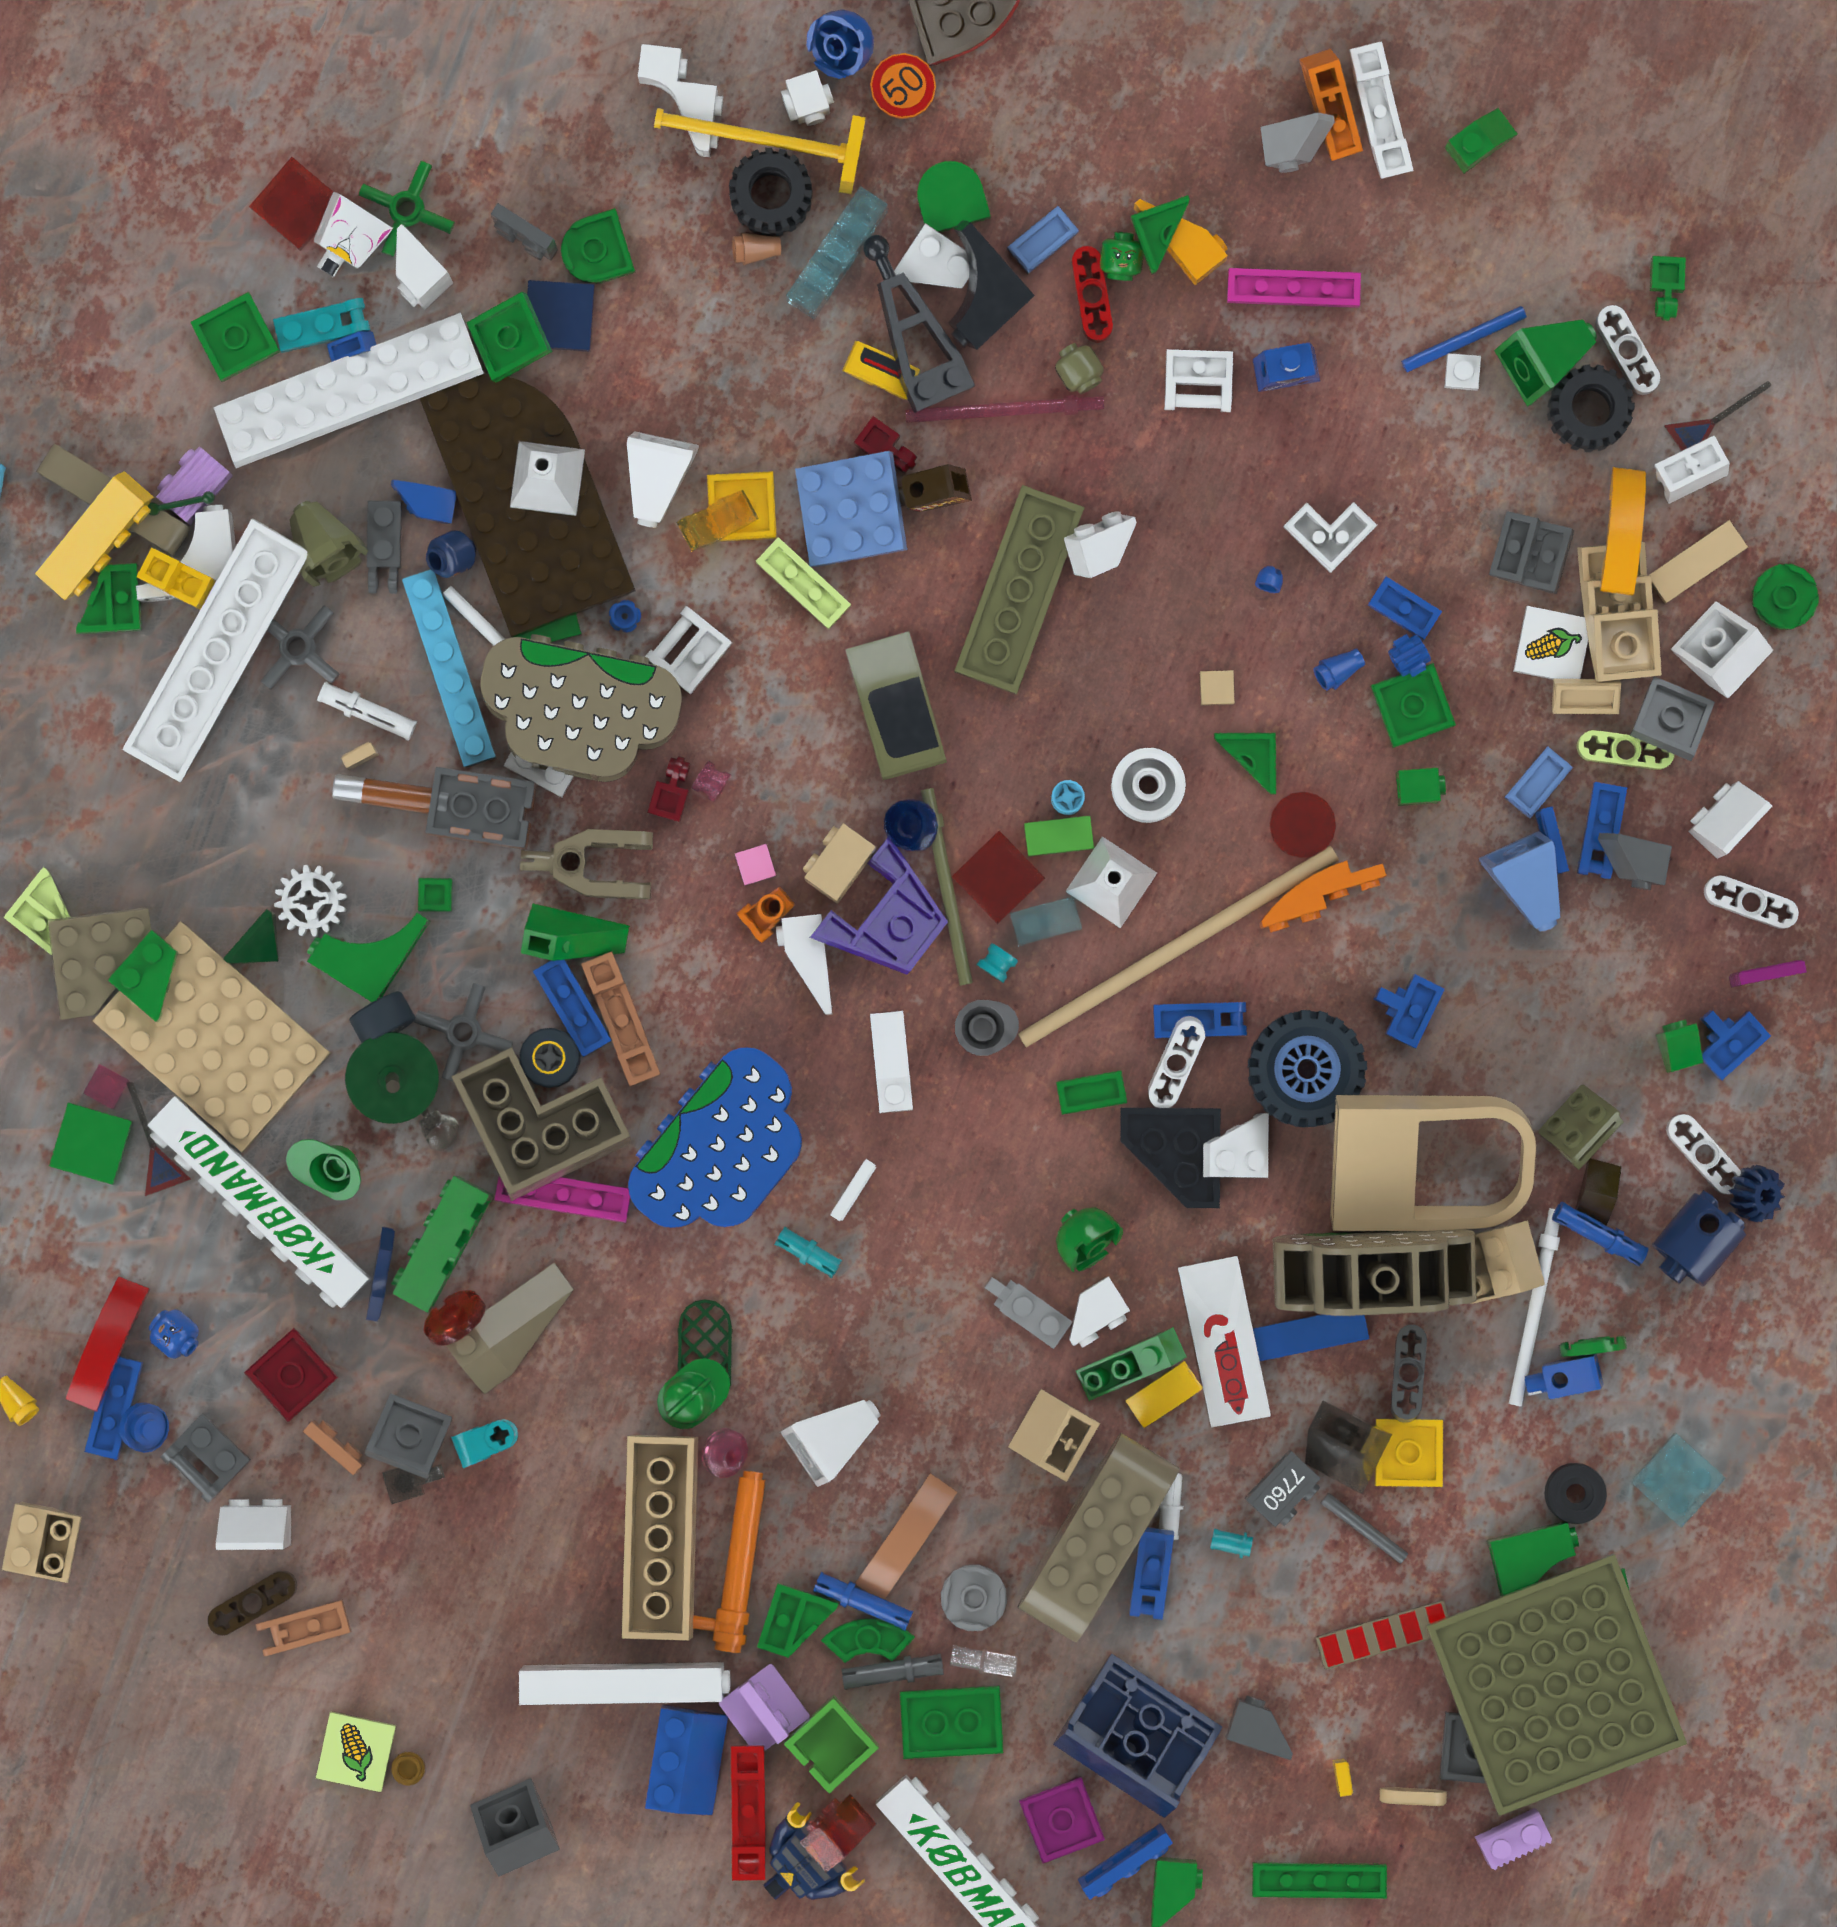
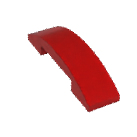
M122 1277L117 1278L85 1346L66 1400L93 1411H98L109 1386L111 1374L133 1323L137 1320L150 1291L149 1288Z
M764 1745L731 1746L732 1881L766 1880Z

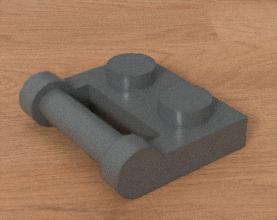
M201 1414L160 1457L166 1464L171 1463L202 1493L201 1497L207 1503H210L251 1460L204 1414ZM185 1446L219 1477L213 1484L180 1454Z

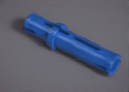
M1560 1202L1552 1215V1221L1605 1248L1604 1250L1608 1254L1613 1255L1615 1253L1636 1266H1640L1648 1254V1247L1625 1236L1624 1231L1618 1228L1614 1230L1592 1217L1567 1205L1565 1202Z
M823 1572L820 1573L813 1592H818L839 1601L840 1606L844 1608L848 1605L902 1628L904 1631L906 1630L913 1614L912 1610L905 1609L856 1588V1584L851 1581L847 1584Z

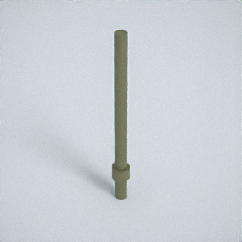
M934 788L921 790L926 815L923 817L925 830H929L960 986L973 983L941 828L945 827L942 813H938Z

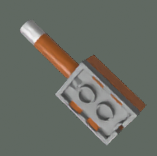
M436 767L432 788L337 774L333 782L332 797L337 800L428 814L425 833L431 836L527 850L531 823L525 821L527 810H534L537 784L533 781Z

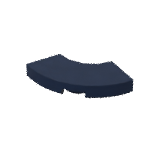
M382 1227L366 1320L377 1322L378 1319L380 1320L395 1235L393 1228Z

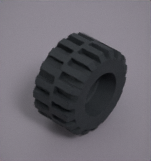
M765 148V152L760 153L758 150L751 152L752 156L749 158L743 157L740 160L739 167L735 166L732 172L733 177L729 182V196L733 212L737 215L739 222L743 226H748L749 231L753 233L758 231L765 236H769L772 233H776V236H781L786 230L792 232L796 229V225L799 222L803 223L806 219L807 211L809 212L811 208V199L813 198L812 184L804 164L801 165L799 163V158L795 155H787L786 150L779 149V152L773 151V148ZM774 175L787 181L791 193L790 198L783 206L776 209H764L754 203L751 189L756 181L762 177Z
M1590 364L1583 365L1580 369L1575 368L1571 370L1555 386L1551 393V398L1548 400L1547 407H1549V413L1547 416L1548 421L1552 422L1553 426L1551 429L1553 433L1559 434L1561 437L1559 440L1563 444L1567 442L1572 445L1571 449L1578 450L1581 448L1584 449V452H1592L1595 449L1600 451L1606 449L1609 445H1613L1625 433L1633 419L1632 412L1635 410V403L1631 401L1633 396L1632 390H1628L1625 386L1627 381L1624 377L1619 379L1616 376L1617 371L1613 369L1607 371L1603 365L1598 364L1596 367H1590ZM1586 390L1594 391L1605 398L1609 406V417L1605 423L1600 426H1587L1575 417L1572 401L1579 392Z

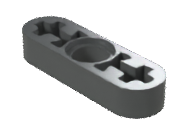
M1412 1324L1401 1328L1396 1337L1390 1404L1393 1417L1405 1423L1415 1420L1422 1408L1427 1346L1425 1331L1421 1327ZM1409 1333H1414L1415 1339L1420 1340V1343L1415 1344L1413 1349V1357L1420 1356V1360L1413 1357L1400 1358V1354L1406 1356L1408 1353V1343L1402 1342V1338H1407ZM1404 1365H1412L1418 1371V1378L1413 1382H1405L1399 1375V1369ZM1397 1387L1405 1390L1417 1388V1393L1410 1392L1409 1403L1415 1405V1409H1410L1409 1414H1403V1409L1397 1407V1404L1402 1403L1405 1391H1397Z

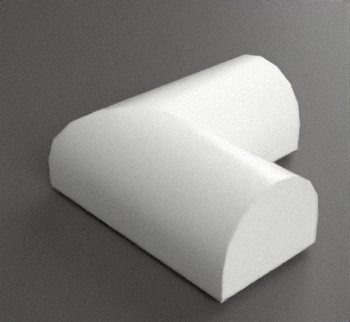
M1354 502L1331 525L1306 503L1283 527L1331 573L1366 538L1377 524Z

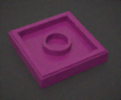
M1797 960L1730 974L1729 980L1732 988L1806 973L1807 970L1805 961Z
M1081 1776L1019 1799L1043 1864L1105 1840Z

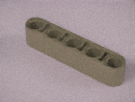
M55 443L36 471L89 505L93 503L112 479ZM160 511L156 516L148 514L140 524L134 522L129 530L172 556L175 555L191 529L165 511Z

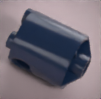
M1705 1190L1700 1195L1694 1193L1652 1243V1246L1665 1258L1659 1268L1678 1284L1688 1276L1694 1282L1704 1287L1746 1236L1743 1231L1745 1229V1222L1731 1211L1725 1215L1718 1209L1719 1202ZM1706 1221H1714L1719 1226L1713 1233H1706L1700 1227Z

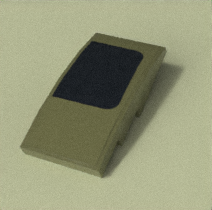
M909 631L845 649L882 779L887 780L946 763L943 746Z

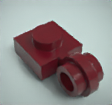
M874 416L854 441V445L868 455L885 451L893 452L895 467L905 474L909 469L913 470L916 466L915 460L918 457L904 446H901L899 450L894 447L900 439V435Z
M684 757L670 758L666 771V777L671 778L670 784L656 781L647 813L678 822L681 821L690 791L677 787L679 780L686 781L691 763L686 762Z

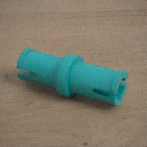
M786 1226L774 1244L798 1257L801 1264L806 1265L808 1263L827 1274L830 1278H833L839 1265L842 1263V1259H838L818 1247V1242L813 1239L808 1241L789 1230Z

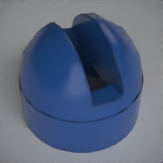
M1266 566L1258 573L1255 586L1269 593H1279L1283 584V575L1274 566Z

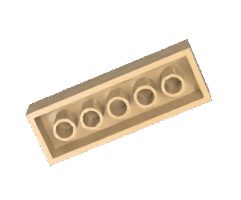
M627 1436L622 1612L623 1639L689 1641L693 1638L698 1437Z

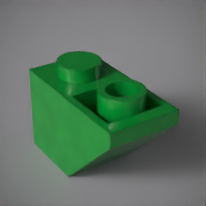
M1685 1019L1662 1026L1664 1032L1656 1034V1039L1667 1073L1703 1063L1697 1023L1688 1025Z

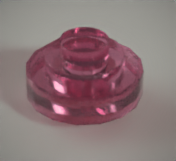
M721 1428L707 1439L703 1447V1466L707 1472L719 1478H729L735 1475L743 1467L747 1459V1441L742 1434L730 1428Z

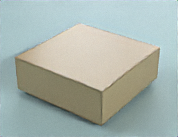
M1233 670L1200 671L1201 706L1235 704Z
M367 742L342 755L341 759L345 767L350 771L379 756L374 745L371 742Z

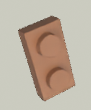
M316 1420L311 1421L303 1432L352 1475L357 1474L365 1465L360 1460L363 1454L351 1443L347 1442L344 1446L336 1439L335 1436L338 1432L326 1421L322 1420L320 1424Z

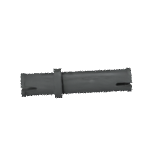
M941 1653L937 1655L911 1658V1655L904 1656V1660L842 1668L844 1689L848 1690L850 1688L907 1680L910 1683L915 1682V1678L944 1675Z

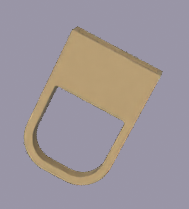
M1336 1095L1330 1207L1333 1231L1476 1229L1496 1226L1509 1220L1526 1204L1534 1184L1536 1141L1529 1119L1515 1104L1493 1096ZM1497 1118L1507 1121L1518 1130L1521 1135L1519 1177L1516 1186L1507 1197L1497 1203L1486 1206H1414L1419 1122Z

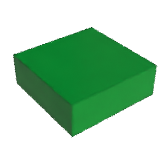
M419 878L418 911L452 912L453 879Z

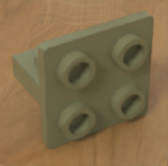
M1581 1085L1553 1116L1547 1120L1538 1133L1555 1146L1579 1170L1624 1121L1619 1117L1620 1112L1585 1085Z

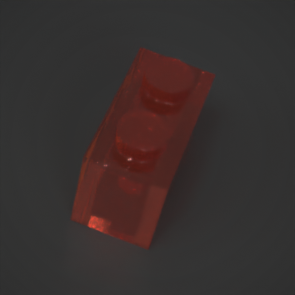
M851 1794L840 1802L836 1798L829 1802L821 1810L824 1817L818 1815L805 1827L809 1833L799 1842L825 1872H828L846 1858L877 1824Z

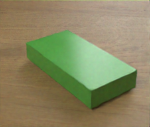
M1090 816L1024 823L1028 857L1094 849Z

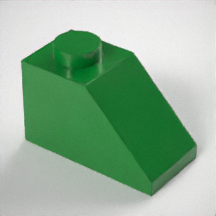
M1497 108L1475 120L1449 139L1445 149L1465 174L1516 137L1518 133L1500 109Z
M1159 1857L1155 1860L1151 1912L1152 1927H1161L1195 1898V1889H1202L1203 1869H1197L1196 1860Z

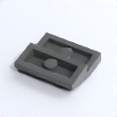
M1507 511L1489 575L1526 587L1557 594L1574 530L1540 521L1539 518Z

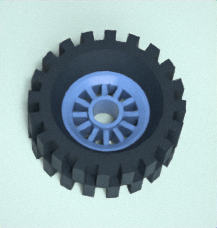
M1310 1010L1286 1014L1265 1027L1251 1048L1252 1052L1247 1066L1249 1068V1085L1252 1086L1253 1096L1256 1101L1264 1107L1263 1110L1269 1113L1270 1116L1272 1115L1277 1118L1278 1121L1295 1127H1317L1334 1122L1336 1095H1359L1366 1083L1365 1071L1367 1070V1061L1364 1060L1363 1055L1365 1051L1362 1043L1359 1044L1355 1036L1357 1035L1352 1028L1349 1029L1343 1024L1344 1021L1337 1017L1334 1018L1326 1012ZM1299 1045H1306L1305 1056H1303ZM1311 1045L1318 1047L1313 1056H1310ZM1294 1049L1298 1059L1288 1054V1052ZM1323 1051L1327 1057L1318 1061L1317 1058ZM1284 1058L1291 1061L1293 1066L1283 1065ZM1302 1060H1310L1315 1065V1074L1310 1079L1302 1078L1298 1073V1064ZM1328 1061L1330 1062L1331 1069L1321 1068L1320 1065ZM1282 1070H1292L1293 1073L1283 1077ZM1320 1073H1330L1329 1080L1320 1076ZM1295 1077L1296 1081L1290 1088L1286 1081ZM1316 1079L1325 1085L1321 1090H1319L1315 1082ZM1300 1082H1303L1302 1093L1295 1091ZM1308 1082H1310L1315 1093L1307 1094Z

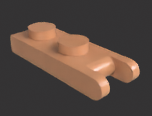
M343 1599L255 1624L257 1631L270 1627L275 1646L263 1649L264 1657L352 1632Z

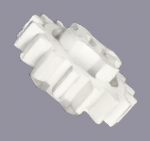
M304 865L302 874L292 869L291 875L293 878L291 880L283 877L281 879L285 885L284 890H275V893L282 897V901L274 903V907L283 908L284 911L278 916L279 920L289 919L290 922L287 925V929L290 931L299 926L300 936H304L307 929H310L313 937L318 936L319 928H322L326 933L331 932L329 923L332 921L340 924L341 921L336 915L338 912L342 913L347 910L340 905V901L347 899V895L338 892L343 883L341 881L332 882L335 875L332 871L323 876V867L317 866L315 871L311 872L309 865ZM315 879L324 882L331 892H321L318 890ZM301 882L300 891L296 896L290 897L293 888ZM310 892L315 897L325 899L314 903L311 910L309 906L297 903L308 899V893ZM332 905L328 915L321 920L320 913L326 906ZM291 910H301L305 913L307 923L298 920Z

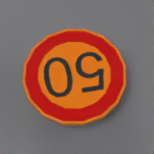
M901 53L891 55L879 63L873 71L870 87L872 98L881 111L890 117L907 119L914 118L926 111L934 99L936 82L934 73L925 61L918 56Z

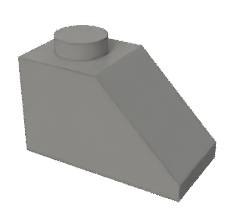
M1314 113L1260 127L1265 165L1279 168L1280 173H1287L1299 170L1298 165L1311 162L1335 123L1334 116Z

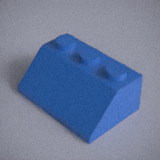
M662 1705L645 1809L677 1814L713 1815L728 1721L727 1715Z

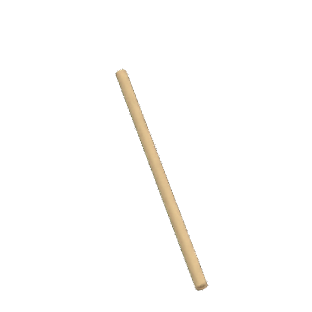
M1331 846L1327 847L1019 1032L1018 1035L1027 1048L1295 887L1313 874L1339 860Z

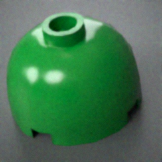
M1096 1207L1084 1208L1079 1211L1073 1209L1061 1219L1062 1225L1057 1233L1056 1244L1059 1255L1069 1269L1074 1272L1076 1268L1080 1272L1094 1266L1109 1254L1104 1249L1111 1241L1115 1246L1119 1243L1123 1235V1228L1108 1212Z

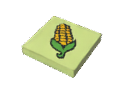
M331 1711L316 1778L382 1792L396 1725Z

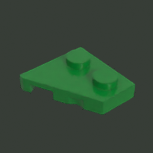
M137 563L107 565L100 572L97 579L98 583L94 591L91 592L84 615L80 623L78 622L77 634L142 631L141 603L137 599L136 586L140 585L139 578L136 577L139 572V565Z
M151 930L111 975L108 981L150 1018L158 1022L162 1016V1008L166 993L169 990L170 977L175 967L178 951L155 931Z
M778 1583L757 1648L789 1658L837 1609L839 1603Z

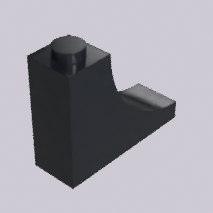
M962 220L953 229L960 237L967 253L969 284L962 305L948 323L954 329L951 335L963 348L968 345L978 350L1035 295L975 226L969 221Z

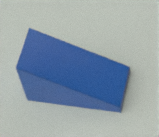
M359 331L326 345L331 362L346 356L352 357L371 351L370 347L377 344L373 331Z

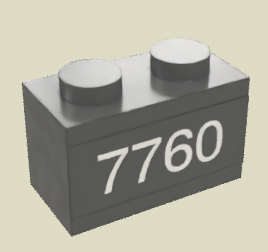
M1289 1449L1244 1499L1275 1528L1279 1523L1285 1526L1296 1515L1297 1511L1294 1507L1302 1498L1307 1502L1320 1489V1486L1316 1483L1321 1478Z

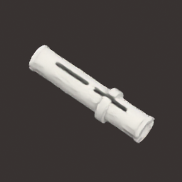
M327 681L322 686L317 699L319 702L344 711V716L350 718L353 715L401 736L408 741L417 724L416 720H411L361 698L360 693L356 691L353 693L347 692L329 684Z

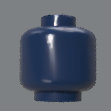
M452 530L430 541L426 553L427 564L434 573L441 577L452 578L473 567L476 557L475 544L461 531Z

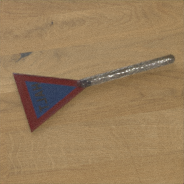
M1765 382L1712 419L1664 425V427L1680 450L1683 451L1706 440L1716 423L1770 388L1771 382Z
M129 1082L127 1086L150 1147L145 1196L191 1180L182 1169L156 1146L155 1141L150 1137L151 1130L147 1126L148 1122L134 1083Z

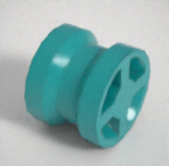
M991 943L988 947L989 953L985 958L979 960L977 966L1004 983L1007 979V971L1011 967H1015L1018 960L997 945Z

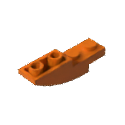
M1346 860L1313 874L1286 893L1267 912L1259 923L1261 929L1269 927L1270 933L1290 927L1288 921L1301 917L1302 923L1321 918L1320 911L1327 909L1323 896L1329 895V899L1332 901L1348 896L1349 888L1360 885L1361 890L1365 891L1380 886L1379 879L1387 876L1383 863L1351 873Z

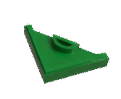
M1189 195L1139 212L1130 217L1151 275L1157 272L1190 202Z
M1214 733V740L1270 795H1276V733Z

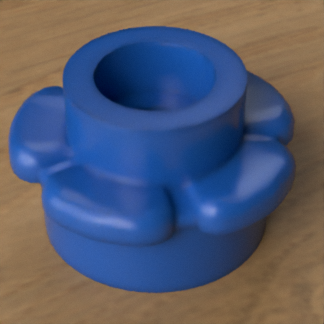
M622 600L620 603H615L609 610V616H611L609 620L610 625L617 631L631 632L636 629V624L641 620L640 609L636 608L635 604L630 600ZM626 613L628 618L622 619V614Z

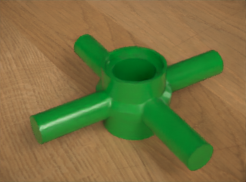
M420 161L408 190L401 191L394 196L364 183L361 186L359 196L389 208V214L394 221L393 229L385 241L382 253L391 257L394 256L397 247V228L401 224L406 228L422 222L451 234L455 222L426 210L424 202L420 197L432 165ZM407 201L413 202L415 204V211L411 215L402 216L398 213L399 206Z

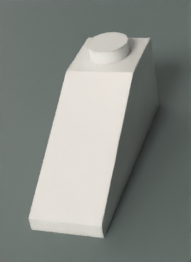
M822 915L781 918L782 926H776L778 946L785 947L787 956L825 1015H832L825 943L809 938L822 922Z
M903 1011L870 1014L880 1113L913 1110Z

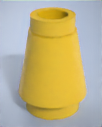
M7 1375L0 1378V1403L10 1422L15 1421L18 1426L27 1423L39 1411V1408L36 1406L37 1400Z

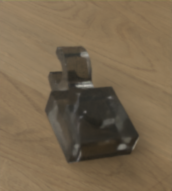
M442 1464L432 1467L427 1479L400 1468L382 1472L391 1505L424 1495L423 1484L445 1477Z

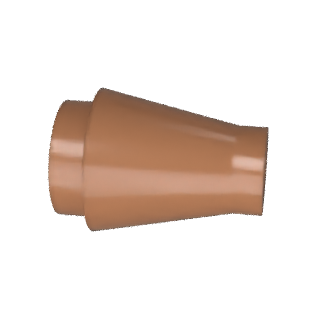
M742 232L740 236H733L732 253L734 262H742L743 265H747L770 257L781 256L780 237Z

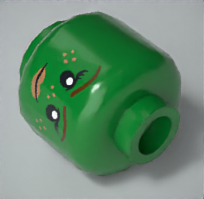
M1115 232L1114 238H1107L1102 242L1100 269L1107 273V278L1133 281V276L1142 272L1144 253L1139 241L1134 240V233Z

